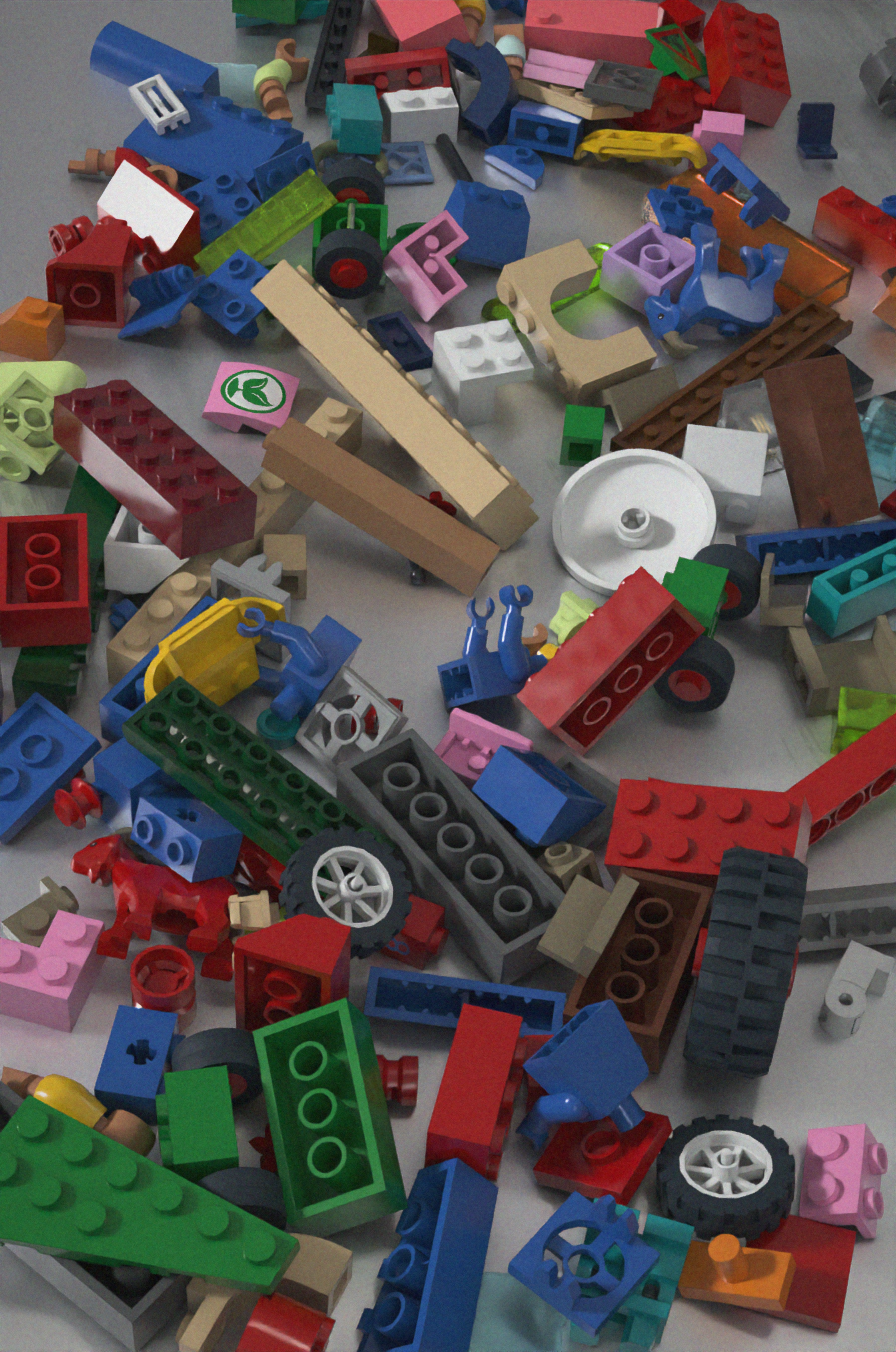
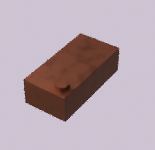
M845 354L806 359L762 371L798 528L840 527L880 515Z
M622 866L616 883L623 873L639 882V885L588 978L578 974L563 1011V1026L585 1006L612 999L634 1041L640 1045L649 1071L659 1073L694 976H691L700 928L708 929L714 899V888Z

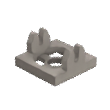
M262 553L249 558L239 568L221 558L211 566V598L217 601L224 597L230 601L235 600L228 596L227 592L228 588L232 585L241 590V598L258 597L283 605L286 621L291 624V594L276 587L281 582L283 563L278 561L262 572L267 565V555ZM260 635L261 641L255 645L257 651L281 663L291 654L286 646L270 642L269 637Z
M341 665V668L297 731L295 739L337 776V766L347 762L337 758L346 745L352 746L356 744L366 752L398 736L409 718L353 669ZM353 695H360L359 699L355 703ZM372 705L376 709L379 720V730L375 740L365 733L364 717ZM352 715L357 723L356 732L352 738L344 740L340 736L339 725L344 723L346 720L345 716ZM325 727H330L332 735L328 745L325 738Z

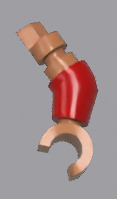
M117 147L116 150H106L105 154L101 152V149L87 148L85 161H69V173L100 175L101 171H103L106 176L114 177L123 160L131 157L179 193L178 175L173 168L165 165H151L144 156L129 148Z

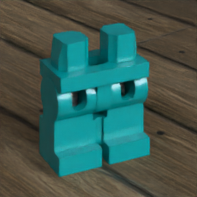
M594 1198L593 1204H595L599 1198ZM616 1204V1215L620 1217L629 1207ZM629 1208L634 1212L638 1222L640 1211L633 1208ZM648 1213L643 1234L637 1233V1236L661 1255L659 1263L604 1326L605 1328L623 1333L619 1352H650L654 1343L660 1344L689 1250L694 1226ZM587 1228L583 1244L590 1245L600 1233L594 1228ZM614 1244L604 1256L605 1270L621 1281L624 1276L625 1261L620 1248ZM581 1254L575 1275L579 1278H590L596 1275L599 1271L597 1262L592 1257ZM596 1286L586 1289L580 1288L582 1291L581 1297L584 1298L606 1295ZM573 1322L570 1323V1339L572 1341L589 1346L598 1344L601 1331L595 1338H592Z

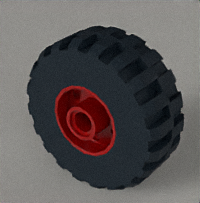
M739 846L724 850L708 929L700 928L691 976L698 977L683 1057L695 1067L750 1079L765 1076L769 1072L785 1003L792 992L799 957L798 935L806 894L808 868L797 858Z

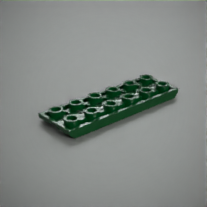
M178 676L122 725L121 729L129 744L286 868L287 861L312 835L316 837L321 830L333 827L334 831H338L342 826L354 827V832L360 834L363 831L370 832L375 835L374 840L380 844L385 842L393 850L397 847L392 841L181 676ZM322 866L318 870L317 876L333 882L327 867ZM340 866L344 876L352 872L350 868ZM318 890L319 894L326 898L328 893Z

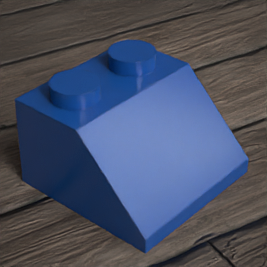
M458 180L444 210L449 212L467 234L469 240L457 252L455 259L503 269L504 265L525 258L531 217L523 195L513 190L503 191L491 188L481 182L471 183Z
M500 745L471 789L473 793L484 801L482 804L496 819L501 821L507 819L517 827L514 834L534 848H537L539 845L551 846L560 841L565 842L600 815L607 806L541 753Z

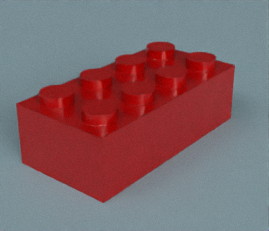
M719 0L702 32L712 106L728 113L745 115L746 119L773 128L792 96L779 22L769 14H758L747 10L738 3H727Z
M640 566L633 574L621 581L617 591L602 607L595 609L588 616L585 625L571 639L566 640L558 647L555 656L539 672L534 673L528 678L524 688L516 697L549 731L583 757L706 629L666 588Z
M621 778L604 866L614 883H616L623 866L712 887L715 894L723 852L733 847L739 846L797 858L805 865L813 816L805 794Z

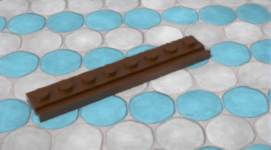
M811 296L611 438L610 451L651 449L665 452L681 459L687 424L723 428L768 395L762 371L806 359L819 358L852 333L854 322L850 319L846 322L840 319V313Z

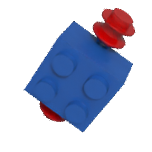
M124 736L93 757L95 782L90 784L80 778H74L71 781L72 792L68 793L63 789L55 791L56 803L53 804V809L58 819L67 827L73 826L79 830L86 827L85 816L89 814L93 818H100L114 831H117L121 828L133 827L141 796L183 789L200 802L201 800L129 744ZM134 844L131 846L135 848L138 846V844Z

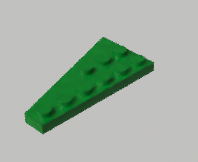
M31 1095L27 1096L0 1133L1 1247H3L4 1243L35 1248L40 1254L118 1268L125 1264L147 1268L152 1274L170 1277L171 1273L203 1278L207 1284L268 1295L273 1293L301 1249L297 1238Z

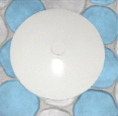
M651 449L619 450L590 461L574 473L563 486L556 499L552 514L553 539L557 554L566 570L585 587L610 597L617 591L621 581L633 574L640 566L662 585L666 571L674 573L679 556L692 560L701 549L714 544L717 532L714 498L703 477L683 460L671 454Z

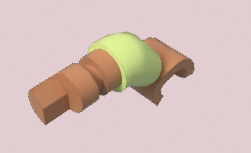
M292 38L283 39L278 42L275 59L258 69L253 80L254 92L257 98L263 102L269 119L284 120L289 123L292 122L294 117L285 94L286 86L288 83L306 80L310 59L304 56L295 58L297 43Z

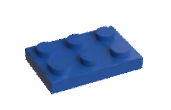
M35 692L0 726V842L4 846L55 796V791L62 789L102 748L96 737L38 692Z

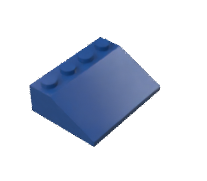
M188 84L173 92L188 111L191 122L184 124L182 120L177 121V128L171 130L169 126L164 127L165 133L159 136L145 118L124 140L123 147L134 150L139 155L202 181L232 167L253 192L258 187L252 168L302 144L304 132L292 128L291 123L287 121L269 119L262 116V112L257 109L239 107L234 105L233 100L230 98L212 96L205 93L202 87ZM163 98L162 103L170 113L174 112L167 100ZM154 108L153 110L155 111V113L158 115L159 118H161L162 116L160 115V113L157 111L156 108Z

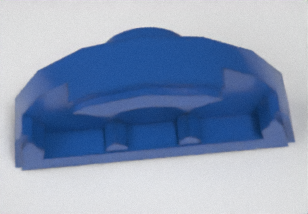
M507 144L485 149L484 160L533 190H536L542 184L545 165L542 158L530 148Z

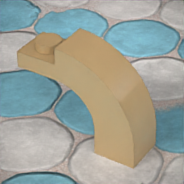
M287 1233L299 1240L301 1249L276 1286L275 1291L324 1311L330 1317L352 1278L353 1251L319 1237ZM193 1277L186 1287L188 1313L182 1320L175 1338V1342L179 1344V1352H214L229 1325L243 1312L255 1307L263 1293L207 1284L205 1279Z

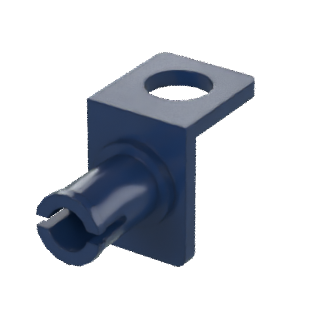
M803 102L800 105V110L797 113L799 115V118H797L799 124L796 148L804 159H838V153L831 145L835 105L831 102Z

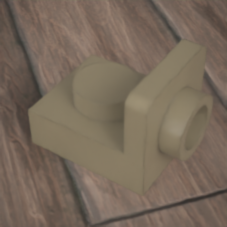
M560 841L548 847L545 853L535 860L565 895L577 874L604 888L594 853L591 850Z
M49 876L39 881L41 897L2 921L3 933L10 940L40 948L58 910L77 915L79 904L74 894L66 886L59 887Z

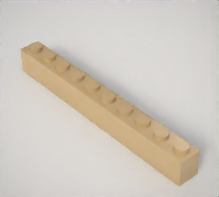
M328 397L304 424L352 455H355L361 448L363 411ZM264 469L248 487L257 495L254 539L190 557L186 563L169 575L106 646L108 682L116 685L206 596L211 597V566L219 558L239 568L249 558L264 554V534H287L315 500ZM231 585L227 591L228 596L233 597L239 589Z

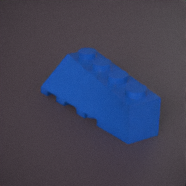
M458 1157L419 1169L407 1199L408 1208L403 1210L395 1232L402 1236L398 1247L391 1252L389 1257L384 1258L377 1278L384 1283L374 1309L364 1308L356 1328L364 1333L357 1352H469L499 1188Z

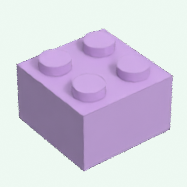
M650 221L603 253L599 288L645 316L647 314L644 309V302L650 296H661L665 289L670 291L671 303L676 304L680 291L693 273L696 256L695 247L675 235L663 233L661 227Z

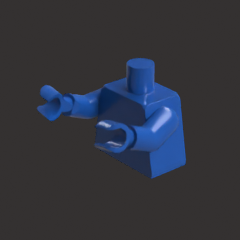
M507 585L500 589L499 598L501 603L506 606V614L502 615L498 637L499 651L489 652L486 648L488 637L486 623L494 613V601L491 597H488L486 599L487 612L485 616H479L475 611L476 598L470 600L466 612L472 623L471 627L467 628L462 652L463 658L437 666L445 709L517 695L524 688L528 678L534 673L539 672L548 663L543 654L530 656L527 646L524 647L521 639L524 617L521 616L522 607L528 606L533 600V591L529 586H517L520 601L516 598L515 589L512 585Z
M254 607L247 609L244 617L255 620L259 625L257 627H248L243 623H238L237 631L241 636L247 638H254L259 635L269 637L270 642L286 646L292 655V658L287 662L282 672L258 665L260 679L252 684V686L268 690L273 694L275 699L271 702L270 709L277 718L285 722H290L296 714L303 719L307 718L341 668V665L350 667L362 642V639L327 614L311 634L305 628L279 620H275L274 623L267 621L263 612Z
M612 999L585 1006L522 1065L527 1073L550 1094L537 1099L531 1111L527 1113L515 1130L517 1135H525L533 1141L531 1147L535 1151H538L548 1138V1131L553 1124L577 1121L583 1123L609 1116L619 1131L623 1133L638 1125L645 1117L644 1111L631 1095V1092L648 1077L649 1067L643 1058L640 1045L634 1041Z

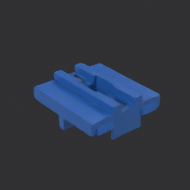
M669 184L666 191L651 188L647 196L663 233L675 235L680 239L687 237L694 244L691 239V226L699 223L714 227L711 221L714 213L713 208L705 207L702 199L688 195L691 188Z

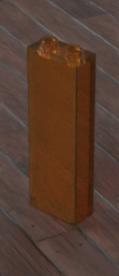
M694 167L656 187L665 191L669 184L691 188L688 195L702 199L705 207L713 208L714 213L711 221L714 228H717V238H721L717 262L719 272H728L746 277V266L740 257V248L743 246L762 250V246L771 243L789 248L782 277L777 281L774 289V302L780 307L781 314L786 315L811 296L830 308L848 297L855 269L853 266L773 216L759 227L751 229L739 217L747 200L729 189L718 195L704 182L707 175ZM648 191L645 193L642 203L641 223L645 225L651 221L660 227L648 199ZM683 237L682 240L695 247L689 238Z

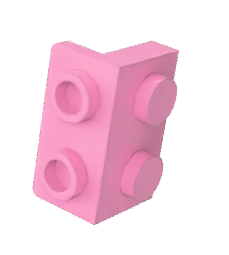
M454 708L450 714L449 730L434 749V752L463 784L471 790L500 745L533 752L534 743L517 732L504 729L484 720L478 715Z
M867 1124L808 1129L799 1217L833 1226L855 1224L864 1239L876 1237L877 1219H881L884 1213V1202L880 1191L881 1175L887 1172L888 1158L884 1145L877 1142Z

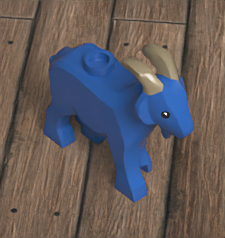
M699 223L691 226V239L695 245L696 255L692 275L680 291L676 304L671 303L669 289H665L661 296L648 297L644 302V309L651 331L663 351L670 357L683 359L689 353L696 352L698 346L685 343L680 339V336L697 323L717 328V334L724 337H737L739 334L746 335L769 327L774 317H780L781 315L780 307L774 302V289L777 281L782 277L789 248L771 243L762 246V250L743 246L740 248V257L746 266V277L728 272H719L717 262L721 238L716 237L717 228Z

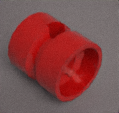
M159 944L146 948L136 956L131 964L132 1007L178 1014L180 1034L190 1027L196 1017L197 1001L194 963L192 958L183 949L173 945Z

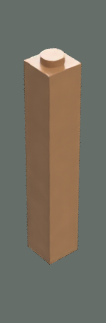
M291 416L280 429L274 426L262 444V448L266 450L261 464L262 468L470 598L490 571L501 550V547Z

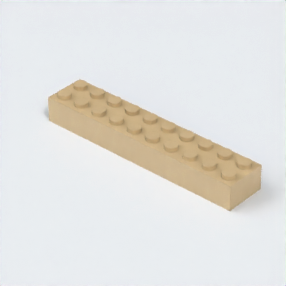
M283 258L250 291L305 350L488 537L505 552L539 519L529 507L534 502V499L519 485L518 480L503 465L500 466L495 461L492 454L479 441L476 442L471 437L472 435L456 418L453 419L447 414L448 411L432 395L429 396L424 391L423 386L409 372L406 373L401 369L402 366L387 350L384 351L379 347L380 344L365 328L362 329L360 326H357L354 329L358 322L343 307L336 305L333 308L337 302L322 286L319 287L316 284L312 287L316 281L301 265L294 269Z

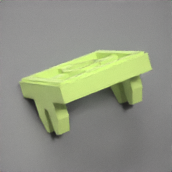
M24 370L0 395V444L42 475L45 471L49 472L56 461L58 462L66 452L53 439L50 413H54V396L57 395ZM20 399L34 400L40 402L41 404L25 405L20 401ZM8 410H11L18 416L20 426L14 433L7 429L4 423V416ZM26 412L38 413L44 419L45 426L42 428L30 426L26 422L24 414ZM29 435H43L54 445L34 448L24 441Z

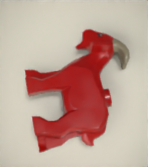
M133 827L121 828L106 837L95 839L85 848L74 854L70 865L74 873L88 876L93 884L97 882L101 887H109L112 884L117 913L116 920L112 928L102 932L100 935L96 954L125 960L130 941L137 935L139 939L150 941L152 929L169 935H188L186 946L189 950L208 953L202 962L200 975L226 982L232 980L234 974L232 968L234 945L229 938L231 921L228 911V898L236 894L239 897V892L229 881L221 876L190 883L170 867L146 864L147 859L143 855L132 851L128 847V845L137 844L130 839Z

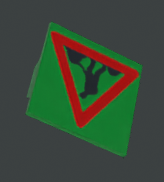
M677 24L645 30L646 38L654 46L649 60L658 70L664 71V77L675 71L684 81L708 76L706 57Z

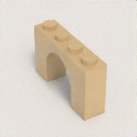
M580 239L504 265L495 287L500 301L508 306L516 319L519 330L526 334L535 348L539 361L546 365L555 379L558 390L565 394L571 405L591 399V393L650 371L657 358V354L638 326L604 339L587 340L570 334L555 320L550 304L589 289L598 269L597 264Z

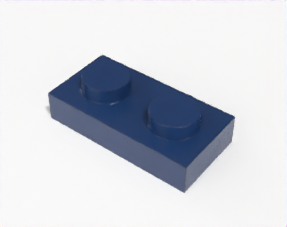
M402 310L367 320V331L380 344L379 347L384 351L387 350L402 366L401 369L406 373L432 368L433 352Z

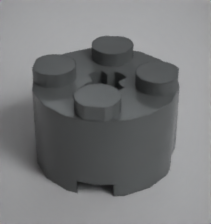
M896 38L885 41L887 47L881 49L875 56L870 52L862 63L859 73V79L863 83L864 89L885 116L896 113Z

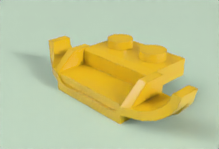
M611 129L595 130L586 136L582 143L576 147L574 159L580 160L590 151L598 161L603 162L611 157L625 158L626 162L656 160L657 164L676 167L680 164L682 157L693 162L694 167L702 169L708 164L706 152L695 139L686 135Z
M224 597L158 643L159 653L151 661L145 673L143 684L146 704L178 676H181L219 707L244 689L250 687L255 681L260 679L255 645L261 641L260 635L254 638L243 637L238 633L237 625L238 623H243L248 627H257L259 625L255 620L244 617L245 611L253 607L260 609L267 621L274 623L275 620L287 623L284 606L258 597H242L232 601Z

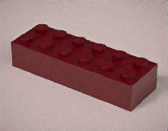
M111 380L104 385L87 389L77 388L70 393L54 396L53 439L180 560L254 539L257 495L127 380Z

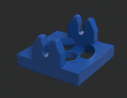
M718 142L710 150L719 161L709 170L704 182L719 195L730 189L739 179L754 194L744 204L739 214V217L751 229L764 224L773 214L782 222L791 213L790 209L723 143Z
M575 1190L509 1262L508 1273L592 1338H595L659 1263L661 1254L637 1236L639 1224L631 1209L628 1208L618 1217L615 1213V1198L612 1195L602 1196L593 1204ZM575 1227L594 1228L600 1233L590 1245L580 1244L576 1246L571 1245L558 1235L563 1230ZM614 1244L620 1248L625 1261L624 1276L621 1281L605 1270L604 1256ZM546 1249L562 1261L563 1276L560 1279L557 1277V1263L552 1259L544 1261ZM576 1255H588L597 1262L599 1271L593 1277L579 1278L570 1271L568 1266L569 1260ZM596 1286L606 1294L594 1298L581 1297L582 1291L580 1288L586 1289Z

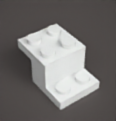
M508 319L434 332L432 368L415 370L409 373L423 386L424 391L429 396L432 395L448 411L447 414L453 419L456 418L464 427L493 422L496 386L533 380L534 366Z

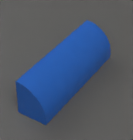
M113 20L102 29L95 40L90 56V69L129 87L160 74L172 91L191 84L202 87L207 94L220 96L218 68ZM156 85L151 87L162 101L164 96Z
M896 519L854 522L840 527L799 528L735 535V542L737 547L751 553L760 562L762 568L766 553H775V575L833 569L896 539Z
M370 966L363 1014L366 1017L456 1029L463 1003L522 1016L520 1037L524 1038V1035H555L562 1028L566 993Z

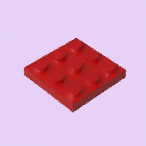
M653 63L641 66L658 70ZM675 71L665 77L663 76L651 110L645 109L643 112H634L633 117L611 118V120L626 131L683 135L693 131L694 123L700 124L703 110L725 111L713 108L711 94L693 80L684 81Z

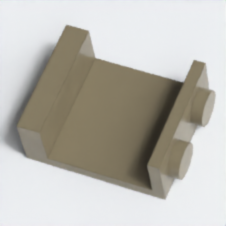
M886 615L877 616L871 639L814 646L805 624L803 626H788L781 655L806 718L896 707V631H892Z

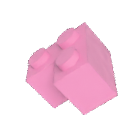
M703 110L702 120H700V124L694 123L691 137L706 152L708 164L702 169L694 167L693 162L688 161L687 174H693V189L714 191L704 180L709 170L719 161L710 152L718 142L723 143L740 159L745 115ZM735 183L724 192L734 193Z
M447 210L441 212L395 245L383 260L382 265L383 271L426 323L449 307L468 287L448 261L457 254L469 240V237Z
M58 910L40 948L0 937V1014L71 1033L107 956L96 954L98 939L102 932L105 931L104 922Z

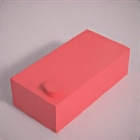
M370 0L390 36L399 40L400 52L446 47L452 38L464 44L467 42L471 43L462 13L453 0Z
M528 0L523 42L526 50V61L529 49L533 48L593 61L602 59L639 67L650 64L652 62L649 59L654 46L646 38L647 35L644 32L647 29L657 28L658 3L633 0Z

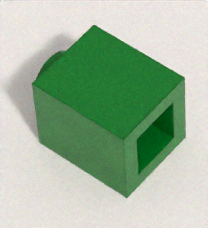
M566 404L559 465L583 467L590 461L600 457L605 408Z

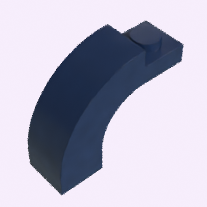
M452 38L445 49L454 68L481 82L477 96L461 114V117L471 136L491 147L499 145L508 134L511 109L519 102L518 88L503 55L491 43L486 41L478 49L472 43L467 42L464 44Z

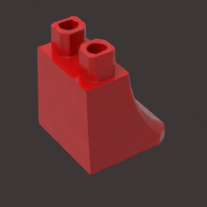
M108 218L105 220L104 225L96 224L88 237L78 246L61 256L49 260L45 271L48 302L63 306L64 325L123 329L126 325L132 297L129 293V285L135 279L132 227L128 226L127 220Z

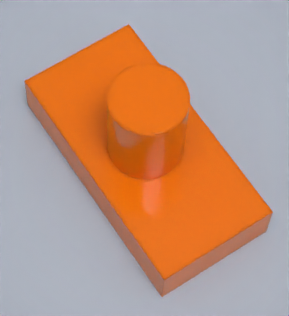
M731 1234L718 1235L710 1243L691 1240L677 1287L683 1298L784 1312L796 1269V1262L792 1253L741 1247L738 1239Z

